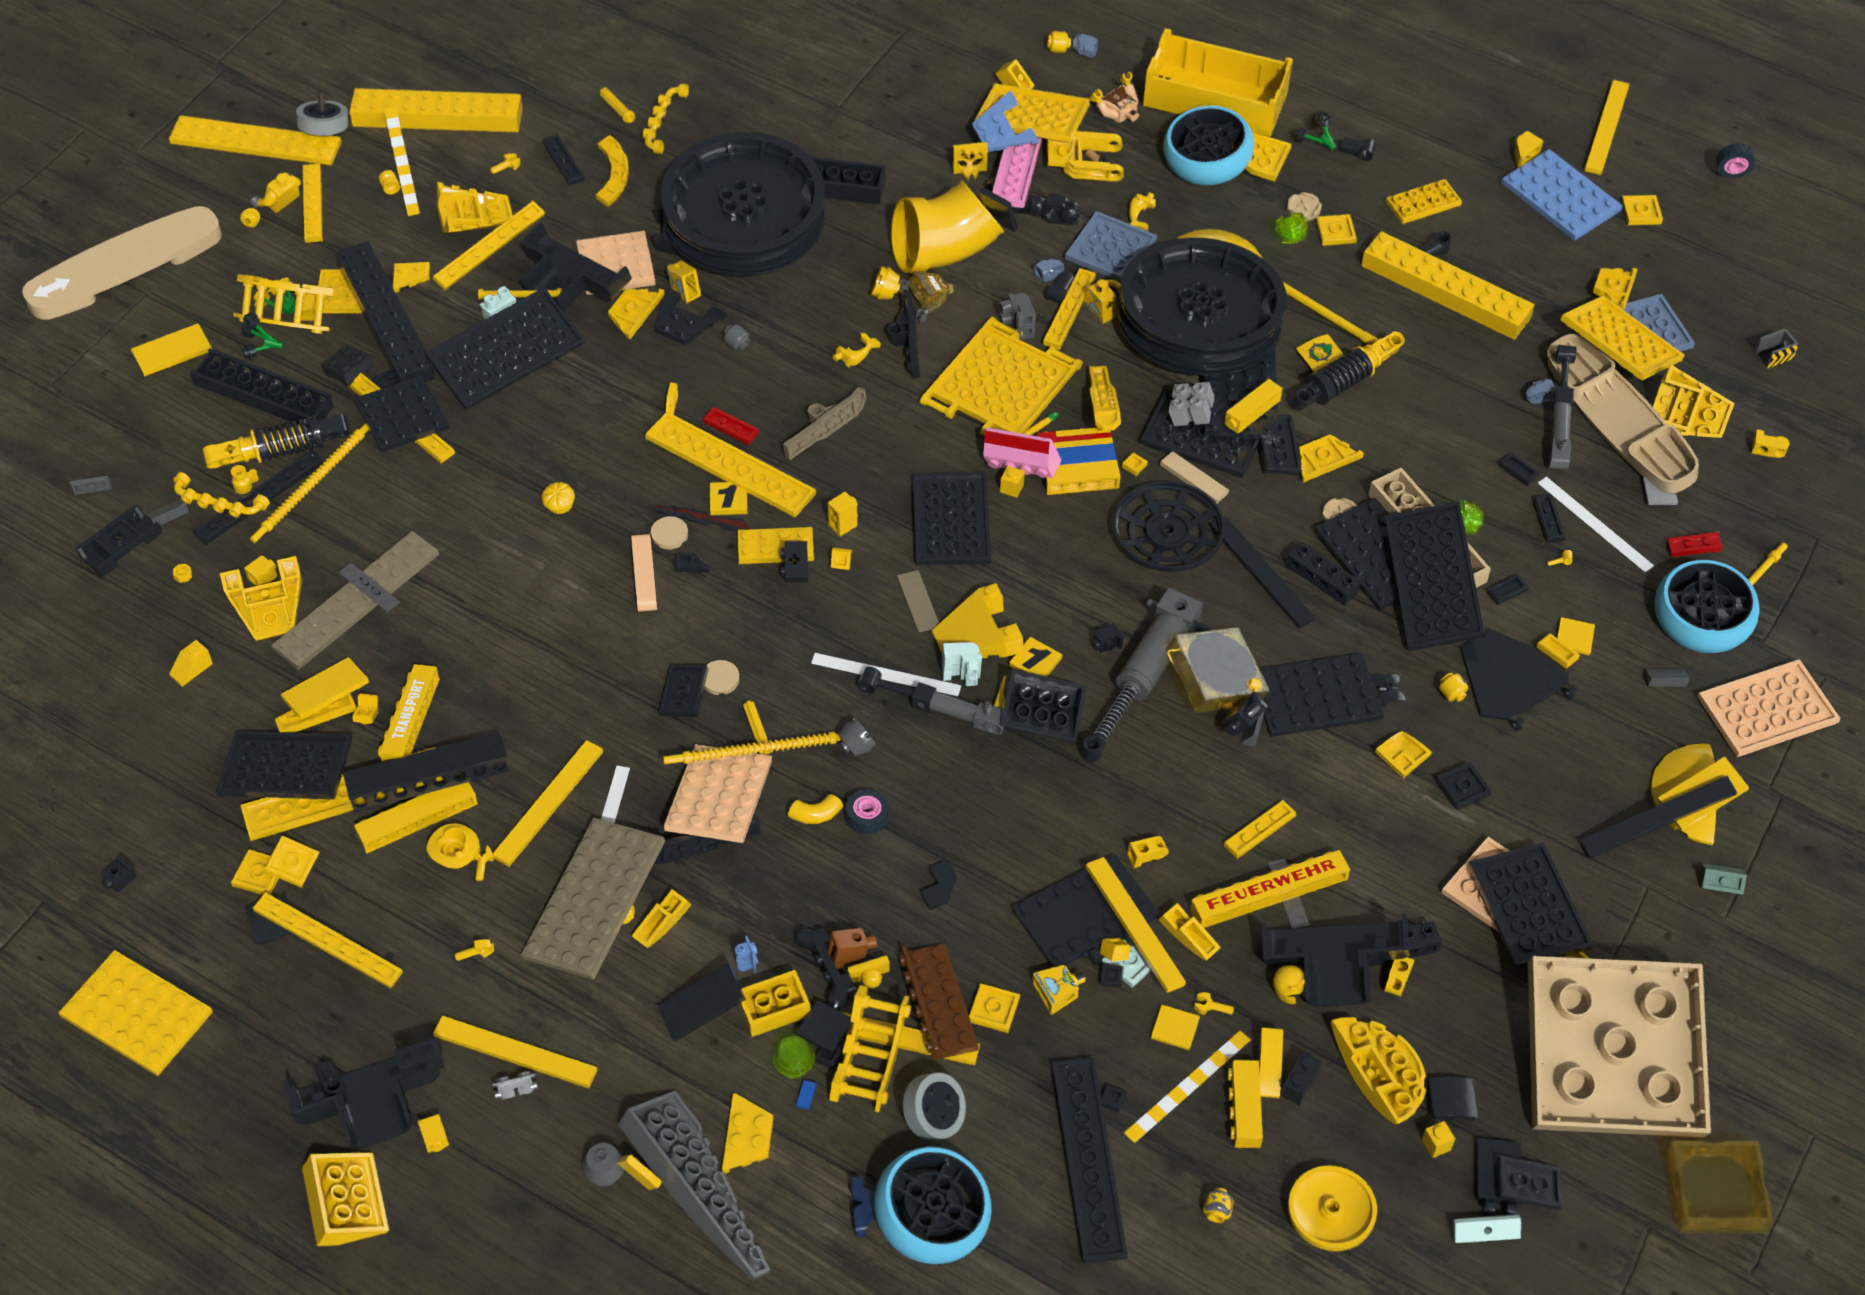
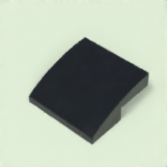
M285 894L275 897L288 905ZM256 904L245 908L257 945L292 934V932L256 913L253 910Z
M1431 1077L1427 1079L1432 1118L1452 1121L1454 1118L1474 1121L1478 1118L1472 1079L1462 1077Z

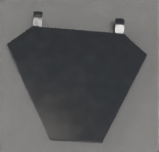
M1491 629L1485 632L1486 637L1473 639L1461 646V652L1481 717L1507 720L1515 731H1519L1523 728L1522 725L1524 724V720L1518 716L1519 714L1560 690L1570 700L1576 696L1577 688L1568 684L1570 666L1567 669L1537 648Z

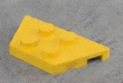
M1622 268L1600 269L1593 293L1600 297L1605 296L1618 307L1625 310L1638 269L1632 268L1631 272H1622Z
M625 289L608 311V317L628 339H631L664 297L665 292L662 289H659V292H648V289Z
M1331 434L1300 446L1299 457L1302 467V481L1304 483L1363 458L1364 453L1361 450L1357 452L1349 448L1350 445L1348 443L1338 440V438Z
M733 1094L722 1168L724 1173H728L730 1169L741 1165L745 1167L754 1161H762L769 1156L773 1115L737 1094Z

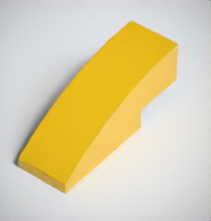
M672 889L660 905L656 904L632 937L649 948L677 923L691 904Z
M1178 903L1159 919L1163 926L1177 940L1205 961L1221 948L1195 917L1190 918Z
M1262 1028L1259 1055L1261 1097H1280L1283 1029Z

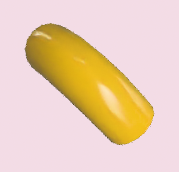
M832 794L827 795L818 804H806L796 800L789 809L788 817L804 824H819L831 820L843 808V803Z

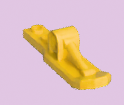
M1089 366L1091 381L1090 397L1095 425L1103 431L1115 430L1121 424L1116 391L1110 384L1107 366Z

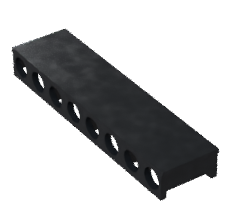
M211 348L208 349L209 354L195 371H190L192 384L284 420L290 422L294 420L297 424L298 419L303 420L314 414L318 420L325 419L334 407L331 394ZM244 367L248 368L251 371V373L246 371ZM274 378L278 379L281 384L277 383ZM305 390L309 391L312 396L308 395Z
M500 732L343 772L353 811L358 812L509 772L510 770ZM497 761H504V765L501 768H494L493 766ZM477 766L485 769L482 773H474ZM458 771L465 774L460 779L454 777ZM439 776L445 779V781L441 784L435 783L437 777ZM417 782L426 784L422 789L415 788ZM398 787L406 789L403 794L395 793ZM379 792L386 795L381 800L375 798ZM360 797L366 800L362 805H357L354 802Z

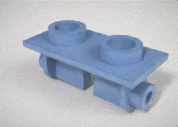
M745 936L744 943L735 947L736 967L741 972L752 969L756 973L758 960L755 954H757V949L754 942L750 943L747 936Z

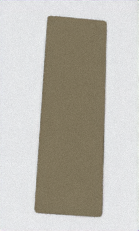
M916 570L897 575L918 632L934 629L939 624L919 571Z

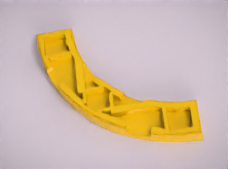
M610 135L598 143V148L603 151L611 163L610 180L596 194V199L607 207L621 195L629 175L627 156L622 150L621 145Z

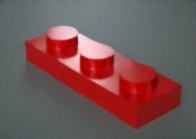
M715 407L703 418L705 424L747 445H750L759 434V429Z

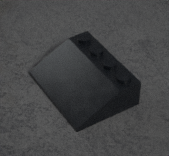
M1011 669L1006 674L1003 690L1001 726L1076 743L1087 686Z

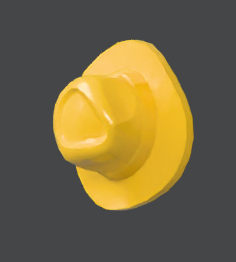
M456 823L447 824L437 829L427 843V853L433 861L446 868L454 869L469 864L479 849L477 834L470 828Z

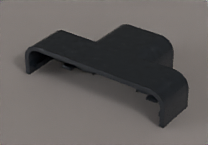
M541 221L520 242L528 258L536 263L521 279L524 289L540 290L545 287L547 290H557V288H562V293L558 297H553V299L563 312L584 290L607 302H611L632 279L627 266H624L616 273L555 241L549 236Z
M1402 914V920L1398 922L1284 930L1269 929L1266 923H1262L1263 959L1265 963L1274 967L1304 965L1306 1000L1312 1006L1357 1005L1370 1002L1369 961L1396 960L1410 956L1408 918L1406 914Z
M423 1033L425 1041L429 1040L428 1033ZM396 1057L339 1076L347 1092L345 1101L343 1100L342 1093L327 1098L321 1083L295 1090L294 1085L290 1086L288 1080L283 1082L296 1123L307 1125L339 1114L348 1146L352 1149H362L403 1135L411 1129L412 1123L402 1092L435 1081L440 1076V1070L402 1080Z

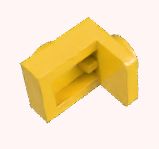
M359 694L358 707L353 714V722L372 724L379 713L378 696Z

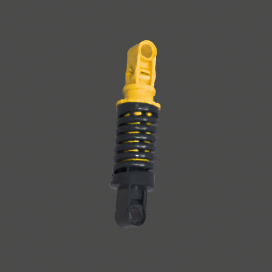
M1392 332L1372 345L1367 344L1364 347H1354L1348 353L1335 359L1322 369L1307 375L1305 386L1298 389L1291 399L1292 407L1296 410H1303L1314 402L1325 405L1330 399L1363 381L1366 377H1371L1375 373V368L1379 367L1381 362L1399 350L1404 343L1403 335L1399 332Z
M314 414L303 420L298 419V424L294 420L291 421V426L288 422H285L284 428L282 424H278L277 429L274 425L270 426V430L268 427L252 429L248 437L243 438L242 436L237 440L204 447L203 454L206 466L210 469L240 461L248 462L253 458L262 463L264 460H272L273 457L279 458L280 455L282 457H285L286 454L292 455L293 450L295 453H299L300 448L305 452L307 451V445L310 450H313L314 447L322 449L324 448V441L344 438L350 435V429L346 415L339 414L318 420Z

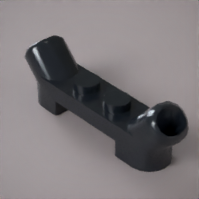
M822 927L815 931L801 928L796 936V944L798 947L815 953L814 959L817 966L823 968V977L826 983L830 982L832 986L827 998V1004L836 1010H842L847 999L855 997L857 993L854 983L848 973L840 976L827 951L830 937L825 928Z

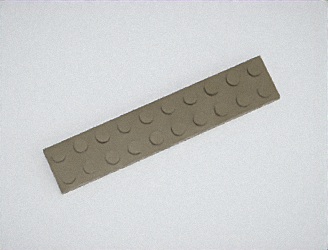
M411 531L364 569L363 572L392 594L435 559L439 552ZM348 582L271 645L272 649L299 670L378 604L351 582Z

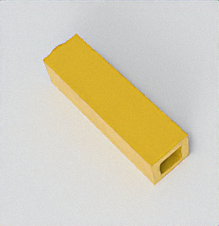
M1268 379L1226 412L1224 424L1239 434L1281 400L1283 388Z

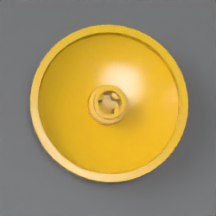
M1322 1166L1307 1171L1295 1182L1289 1196L1288 1212L1293 1227L1308 1243L1324 1250L1343 1251L1359 1245L1369 1236L1376 1221L1377 1204L1371 1188L1360 1176L1342 1167Z

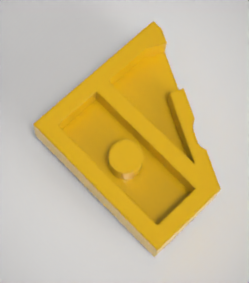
M429 262L394 264L393 289L395 293L400 292L399 288L408 285L410 288L418 283L430 280Z

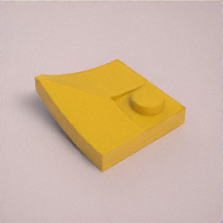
M1403 731L1389 738L1375 751L1403 779L1430 757L1432 753L1421 742Z

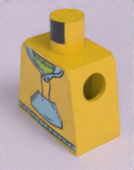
M683 261L667 266L666 272L669 276L671 288L681 293V298L686 303L701 296L695 268Z
M1100 280L1089 286L1084 304L1102 324L1116 318L1117 296L1108 287V282Z
M1062 965L1033 973L1032 984L1052 1015L1078 997V985L1085 982V977L1081 971L1070 974L1067 967Z

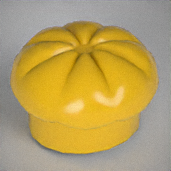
M554 482L543 490L541 499L543 505L551 512L562 514L572 508L575 494L568 484Z

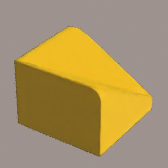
M1107 938L1102 940L1100 953L1111 961L1128 960L1131 946L1120 938Z

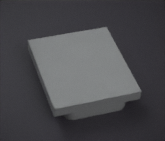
M1643 477L1648 505L1678 504L1676 493L1663 492Z

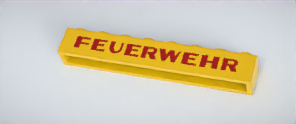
M1340 850L1335 852L1329 851L1323 854V856L1311 857L1302 863L1290 864L1284 869L1272 870L1266 875L1254 876L1248 881L1236 882L1230 887L1218 888L1206 895H1197L1191 901L1190 910L1195 919L1203 928L1346 881L1348 880L1350 868Z

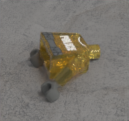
M914 272L908 281L904 279L899 281L900 291L905 289L909 291L910 287L920 305L926 307V309H918L916 312V318L921 316L920 323L925 322L927 314L929 312L932 313L945 303L948 294L953 293V285L946 284L939 274Z

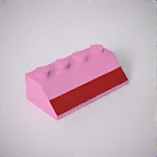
M986 428L983 456L991 468L1006 469L1007 466H1011L1025 471L1026 475L1033 474L1042 478L1054 477L1062 460L1051 439L993 428Z

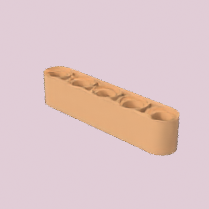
M650 534L632 535L638 612L657 610Z

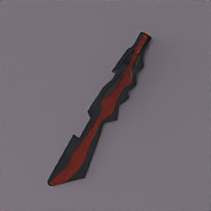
M655 505L654 512L662 513L665 516L686 519L690 522L706 526L711 523L721 525V529L736 532L738 530H751L743 518L710 516L707 511L698 512L694 508L689 509L685 506Z

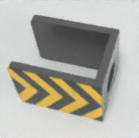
M1785 328L1761 337L1755 349V354L1779 346L1780 349L1771 352L1766 367L1771 368L1792 360L1799 343ZM1786 340L1789 341L1790 345H1786Z

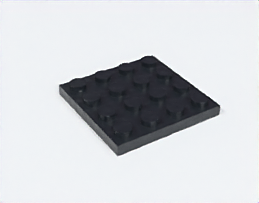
M422 375L354 398V403L381 453L430 436L431 434L450 429L447 419Z

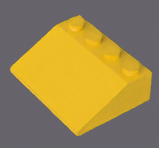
M373 1153L311 1154L302 1170L317 1246L341 1245L389 1231Z

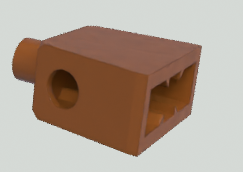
M861 928L831 932L827 951L836 968L839 969L863 961L867 950L876 948L877 942L875 936L865 937Z

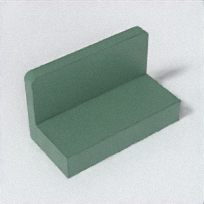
M1702 863V869L1704 870L1702 888L1744 894L1747 878L1744 870Z

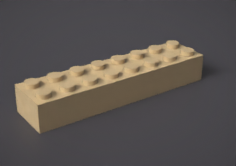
M1402 468L1371 482L1368 496L1371 499L1376 498L1390 515L1435 506ZM1468 543L1477 588L1487 583L1491 568Z

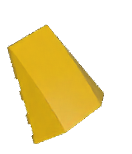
M437 182V210L443 233L496 227L502 225L513 216L507 195L486 191L483 194L478 193L476 189L469 188V191L459 189V186L452 185V187L443 186L444 183Z
M1671 364L1660 382L1652 407L1667 425L1675 426L1681 435L1719 438L1723 436L1734 406L1733 402Z

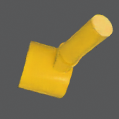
M1563 551L1561 558L1548 561L1547 565L1551 566L1558 563L1570 565L1573 557L1572 551Z

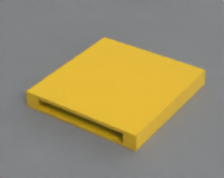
M1561 617L1557 639L1576 653L1590 656L1595 625Z
M1161 1005L1151 1039L1190 1050L1200 1016Z

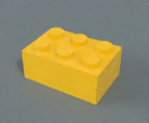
M796 970L742 988L747 1000L738 1004L751 1037L805 1019L810 1012V1003Z

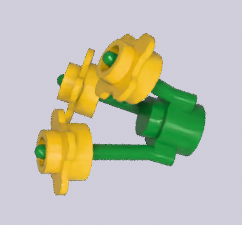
M284 278L280 279L279 281L289 282V279ZM269 287L268 291L265 290L264 306L268 304L275 308V303L269 301L270 295L268 294L271 292L275 296V288ZM286 290L283 294L282 314L287 313L290 315L295 312L296 300L290 294L291 290ZM256 292V294L254 295V300H255V305H254V306H255V307H256V303H257V293H258V292Z

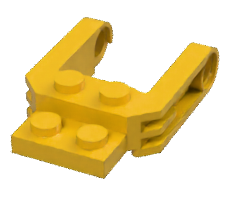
M1076 131L1071 142L1048 139V166L1064 167V172L1075 179L1119 181L1124 176L1122 166L1107 162L1082 161V150L1092 149L1093 151L1117 152L1122 148V138L1117 134ZM1112 141L1118 142L1116 145L1109 144ZM1114 170L1119 171L1118 174H1112L1111 172Z

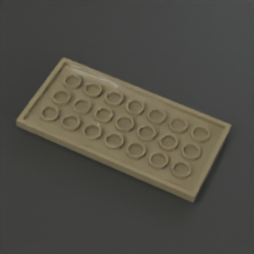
M593 818L521 954L522 958L594 980L665 843L664 837Z

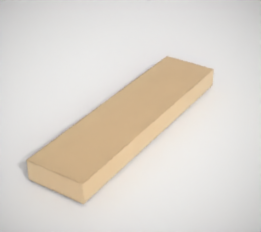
M1174 452L1167 455L1160 463V466L1186 484L1205 492L1216 504L1228 495L1229 490Z

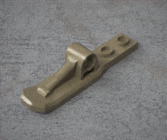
M861 387L855 388L853 393L839 404L827 407L817 403L808 407L810 425L783 444L785 457L789 460L793 459L815 442L825 439L855 418L864 408L866 401L865 389Z

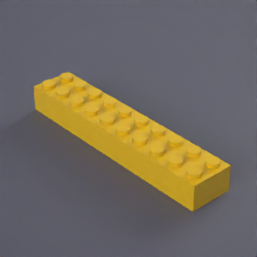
M355 89L350 108L353 127L388 128L384 109L396 106L400 128L519 132L522 115L520 94Z
M1382 231L1364 251L1362 267L1513 340L1517 338L1531 319L1535 304Z

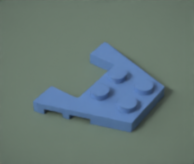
M1011 91L972 123L981 143L987 142V152L1008 149L1009 146L1018 145L1021 147L1027 143H1039L1032 128L1016 135L1003 112L1018 106Z

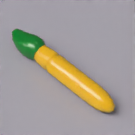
M1056 412L1049 414L1045 419L1029 428L1025 434H1035L1050 422H1054L1059 414Z

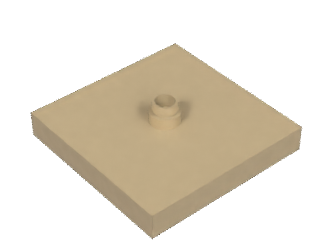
M1533 956L1528 961L1532 1129L1702 1138L1711 1133L1702 964Z

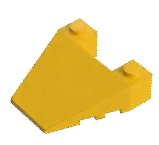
M296 556L277 560L281 575L280 581L246 589L244 588L239 569L220 573L227 599L255 641L284 635L295 626L302 585V577Z
M996 583L978 588L932 630L941 653L943 652V643H975L979 647V654L982 655V658H987L989 655L1008 657L1023 652V636L1017 624L998 629L992 617L993 614L1003 612V596Z

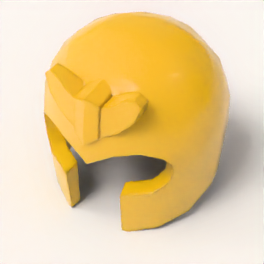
M1285 965L1276 971L1273 985L1278 998L1285 1003L1296 1004L1295 997H1289V995L1301 994L1302 992L1303 997L1306 996L1305 974L1300 968L1294 965Z

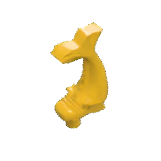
M1148 193L1147 197L1137 194L1132 199L1129 207L1130 225L1145 231L1148 230V224L1138 221L1137 217L1140 210L1146 211L1147 208H1155L1154 194Z
M861 333L860 340L865 347L854 351L849 349V347L845 349L842 346H838L833 359L834 361L842 360L847 367L855 366L865 359L870 349L880 348L881 343L876 338L870 339L867 334Z

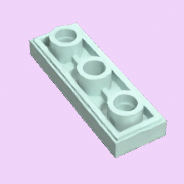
M1519 1215L1454 1219L1455 1243L1521 1238V1218Z

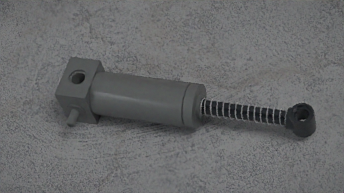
M1171 588L1167 589L1159 603L1152 599L1147 601V606L1156 610L1155 619L1116 678V684L1121 690L1120 695H1118L1119 698L1115 700L1106 717L1101 721V726H1098L1096 732L1087 736L1083 741L1082 756L1086 761L1096 762L1101 758L1102 749L1106 745L1105 740L1108 739L1107 736H1110L1113 727L1115 728L1114 725H1117L1120 716L1122 717L1123 711L1129 706L1130 700L1147 699L1177 650L1185 642L1194 621L1200 622L1202 602Z

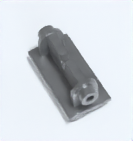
M530 1071L517 1074L518 1078L509 1080V1076L496 1079L497 1083L492 1084L493 1088L498 1087V1090L494 1091L495 1098L503 1100L515 1097L514 1088H518L519 1096L533 1093L534 1090L538 1089L537 1082H532L531 1078H535V1074L530 1075Z

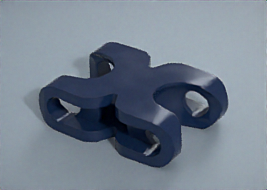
M861 1176L852 1177V1201L856 1207L854 1210V1226L857 1238L865 1237L867 1225L871 1221L877 1220L874 1208L875 1191L864 1187ZM894 1204L895 1210L898 1214L897 1206Z

